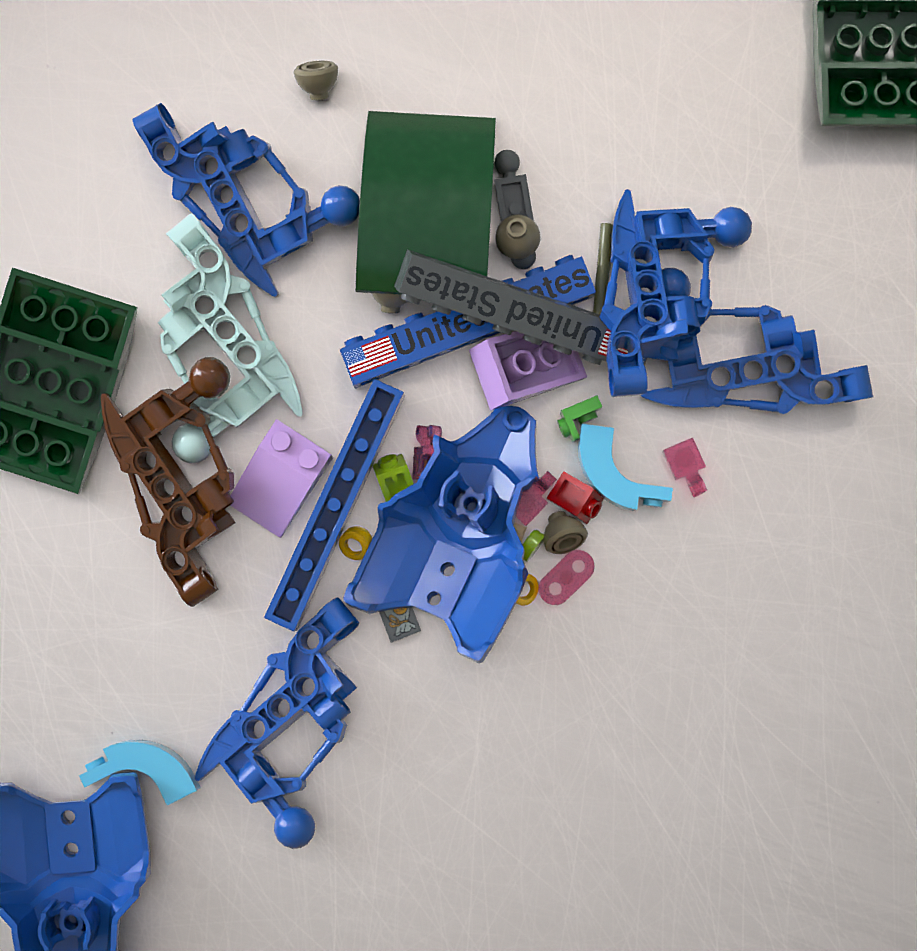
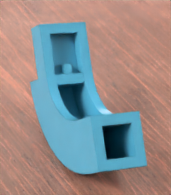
M581 424L579 429L580 438L578 440L580 466L588 483L606 501L631 511L637 510L638 499H644L643 505L662 507L663 502L671 501L673 488L635 483L620 474L612 458L614 428Z
M147 740L122 741L104 748L103 751L108 761L105 762L103 757L86 764L87 772L79 775L85 788L120 770L132 769L141 771L151 777L156 783L166 805L201 788L198 781L194 779L195 775L192 769L180 755L162 744Z

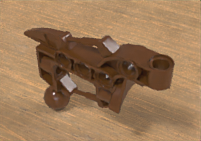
M205 357L198 360L190 370L189 381L174 391L171 388L160 390L124 417L109 394L104 393L101 395L105 430L111 448L120 464L121 471L128 473L135 495L134 500L142 522L140 533L156 541V552L163 570L175 585L182 600L190 607H194L219 590L197 548L236 523L226 509L234 503V500L228 493L234 489V472L227 467L219 446L215 444L208 427L211 421L210 416L193 403L199 397L206 399L217 398L229 387L231 375L228 367L221 360L214 357ZM179 420L202 428L210 446V453L218 469L217 473L194 488L159 439V436L162 435L160 431ZM148 452H151L156 458L154 468L150 467L146 461ZM135 474L139 476L164 513L160 522L151 521ZM166 479H169L174 485L172 495L168 494L164 488ZM184 506L188 507L192 512L191 522L186 521L182 515ZM176 551L182 553L185 558L183 567L178 565L175 560Z

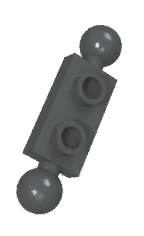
M502 150L496 155L494 161L496 170L503 175V178L494 179L500 220L502 222L511 215L520 214L534 221L526 174L516 176L515 173L520 166L519 156L512 150ZM536 252L523 259L511 258V261L519 269H528L536 261Z

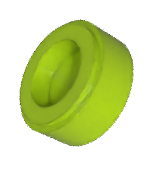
M537 529L533 530L522 544L525 550L523 560L526 562L531 559L544 541V534Z

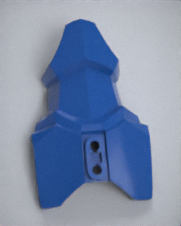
M504 406L495 409L479 425L455 441L450 442L434 434V453L422 471L417 483L395 494L389 501L378 505L379 522L376 533L353 581L348 584L343 600L349 606L368 614L416 607L445 621L460 655L477 663H482L506 624L528 576V570L523 561L525 550L514 528V523L522 493L527 492L539 480L536 461V420L527 411L517 406ZM452 566L455 568L451 576L444 575V570L447 567ZM439 593L441 596L440 603L434 606L431 605V598Z
M134 772L112 774L88 798L65 802L48 801L16 786L12 782L0 783V916L11 928L14 950L120 951L118 950L121 916L138 899L141 886L151 874L148 829L138 775ZM66 810H70L75 814V820L72 823L65 816ZM68 844H76L78 852H71Z

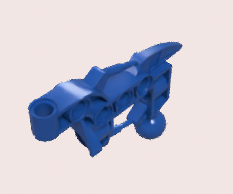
M162 103L132 119L136 131L147 146L153 160L164 173L173 177V198L180 200L200 221L202 220L218 237L219 245L223 247L236 267L249 280L274 297L278 296L279 292L269 272L264 268L265 266L313 242L312 232L330 223L334 226L344 227L352 224L359 216V196L353 189L342 185L334 186L327 190L321 199V206L311 211L308 191L297 186L286 172L284 165L272 152L271 145L257 136L252 135L249 137L245 129L230 133L227 126L218 130L215 123L210 122L182 141L170 113ZM168 144H172L175 149V155L171 160L167 161L164 158L163 150ZM211 157H215L218 162V168L213 174H209L206 171V162ZM262 157L267 159L274 170L281 174L293 190L290 213L285 215V220L269 228H263L236 176L237 172L252 165ZM195 184H202L223 224L221 231L189 197ZM225 186H230L233 191V197L228 203H224L220 196ZM241 214H244L248 219V226L243 232L238 231L235 225L237 217Z
M629 189L625 190L613 221L611 234L612 254L610 258L613 267L610 282H608L605 302L600 313L601 321L611 331L607 342L606 360L609 373V390L612 397L647 394L648 381L643 357L678 361L677 346L679 340L693 337L700 332V324L704 323L712 307L709 263L713 257L714 248L708 241V238H715L721 245L732 248L746 242L752 233V221L744 210L737 207H727L720 210L713 219L697 220L690 208L637 211L636 216H634L635 211L631 191ZM681 249V251H689L703 263L700 298L691 296L666 297L658 250ZM636 259H642L647 263H640ZM619 268L623 269L626 275L630 307L626 310L614 306ZM641 288H648L652 292H645ZM645 317H652L657 322H651L647 320ZM624 348L629 354H622L617 349Z
M677 268L662 269L666 297L690 295L691 283L688 276L682 270ZM763 305L761 307H735V309H710L704 323L710 316L715 315L759 317L764 336L765 353L702 365L697 336L680 339L677 346L678 361H668L672 388L665 387L647 391V394L641 395L642 398L674 407L701 408L731 405L786 414L799 402L806 405H827L843 401L846 403L872 398L873 392L867 365L822 375L815 330L797 332L793 315L782 317L780 310ZM788 356L793 360L794 367L790 373H781L777 369L776 361L778 357ZM756 362L760 365L762 374L758 379L751 380L745 376L744 366L746 363ZM717 368L726 369L730 375L729 382L724 386L715 385L711 379L712 372ZM825 381L831 385L832 394L828 399H820L816 396L815 386L818 382ZM776 382V385L782 390L778 402L726 399L730 390Z
M335 598L319 610L317 615L300 628L289 642L286 652L271 654L267 657L268 664L254 684L251 694L242 708L232 712L231 717L216 732L199 762L194 777L196 781H201L221 764L251 804L263 802L276 819L274 832L277 840L285 847L291 849L302 848L310 842L315 833V822L312 815L306 809L298 806L291 807L283 796L303 790L306 787V778L317 764L323 761L336 743L342 742L347 728V724L343 719L351 713L343 700L357 688L327 655L328 650L351 634L359 625L358 620L340 598ZM316 632L319 636V644L316 648L310 649L307 645V639L311 633ZM275 669L285 671L287 683L253 712H247ZM311 678L315 688L313 693L307 696L303 692V683ZM286 699L290 705V710L285 717H282L278 712V706L282 700ZM310 713L314 720L324 729L323 734L327 740L313 756L314 759L300 777L280 778L260 751L302 715ZM258 721H262L265 726V732L260 738L254 734V726Z

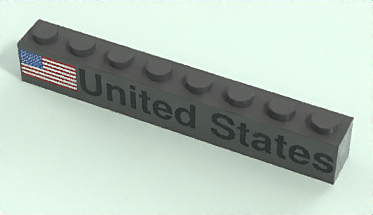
M407 249L394 286L399 293H402L401 299L418 305L421 300L432 303V309L450 315L451 310L462 313V319L477 325H481L482 320L494 324V330L507 335H511L512 331L524 334V340L537 345H541L542 341L554 344V350L567 355H571L572 350L582 353L584 360L600 365L602 360L607 362V342L611 331L601 321L600 314ZM624 348L617 349L622 354H629ZM643 357V363L645 366L647 358Z

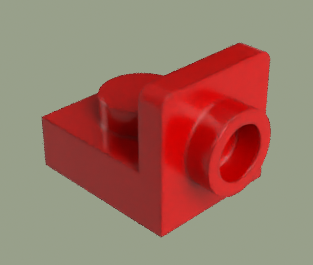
M563 471L547 496L550 502L574 515L585 524H588L591 519L597 516L602 506L601 502L604 499L595 489Z

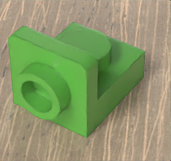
M598 395L561 410L560 415L562 418L557 420L564 438L570 436L572 442L579 440L580 436L573 421L578 420L581 425L598 417L596 412L602 408Z

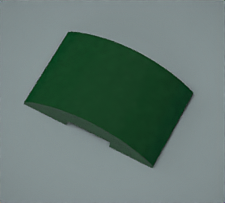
M813 0L814 72L821 125L917 126V0Z
M368 111L359 206L356 292L401 295L402 293H399L394 286L407 249L485 276L488 275L496 118Z
M12 267L0 304L1 470L80 494L105 433L101 395L104 393L109 394L115 403L131 345L138 307Z

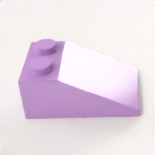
M516 331L512 332L511 335L503 334L486 339L469 349L490 410L517 403L587 378L579 353L573 350L571 355L561 353L553 349L554 344L542 341L541 345L531 343L523 339L524 334Z
M276 419L230 495L234 500V503L230 506L281 538L334 457Z

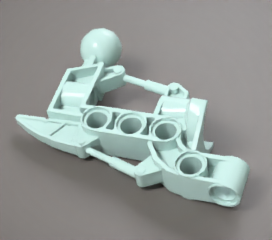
M192 213L166 233L196 269L161 295L165 299L163 301L171 309L158 322L164 330L160 334L163 353L167 355L178 377L180 376L185 384L189 381V378L176 351L195 333L205 329L245 377L220 399L199 397L193 402L200 407L199 409L210 414L211 421L208 427L213 438L229 425L235 427L241 425L278 393H280L281 398L298 417L302 416L301 401L295 380L275 343L269 340L260 318L261 314L250 291L249 281L230 275L229 265L219 247L209 237L210 235ZM205 252H212L218 257V263L212 268H205L199 262L201 255ZM242 294L251 318H254L263 341H254L226 308L225 304L229 295ZM203 297L210 298L214 303L213 310L208 314L199 313L195 308L198 299ZM223 322L231 323L235 328L233 337L230 339L220 338L216 333L219 324ZM243 347L252 348L256 353L255 361L247 365L242 364L237 358L238 351ZM185 423L174 432L172 449L179 459L187 463H199L209 456L210 446L201 427Z

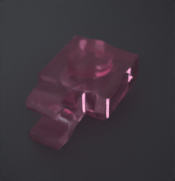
M417 425L416 439L421 447H414L413 480L419 479L434 453L433 436L434 434L442 436L441 426L429 425L428 427Z
M693 437L662 451L675 481L684 477L693 498L707 491L705 483L698 473L706 465Z
M549 471L527 492L522 493L516 517L525 526L548 504L542 495L557 480Z

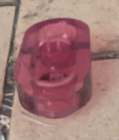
M582 550L569 552L541 579L538 586L541 599L551 605L564 603L592 576L595 567L593 558ZM575 560H581L584 563V570L580 573L575 572L572 568ZM554 582L560 584L561 592L558 595H552L549 591L550 584Z

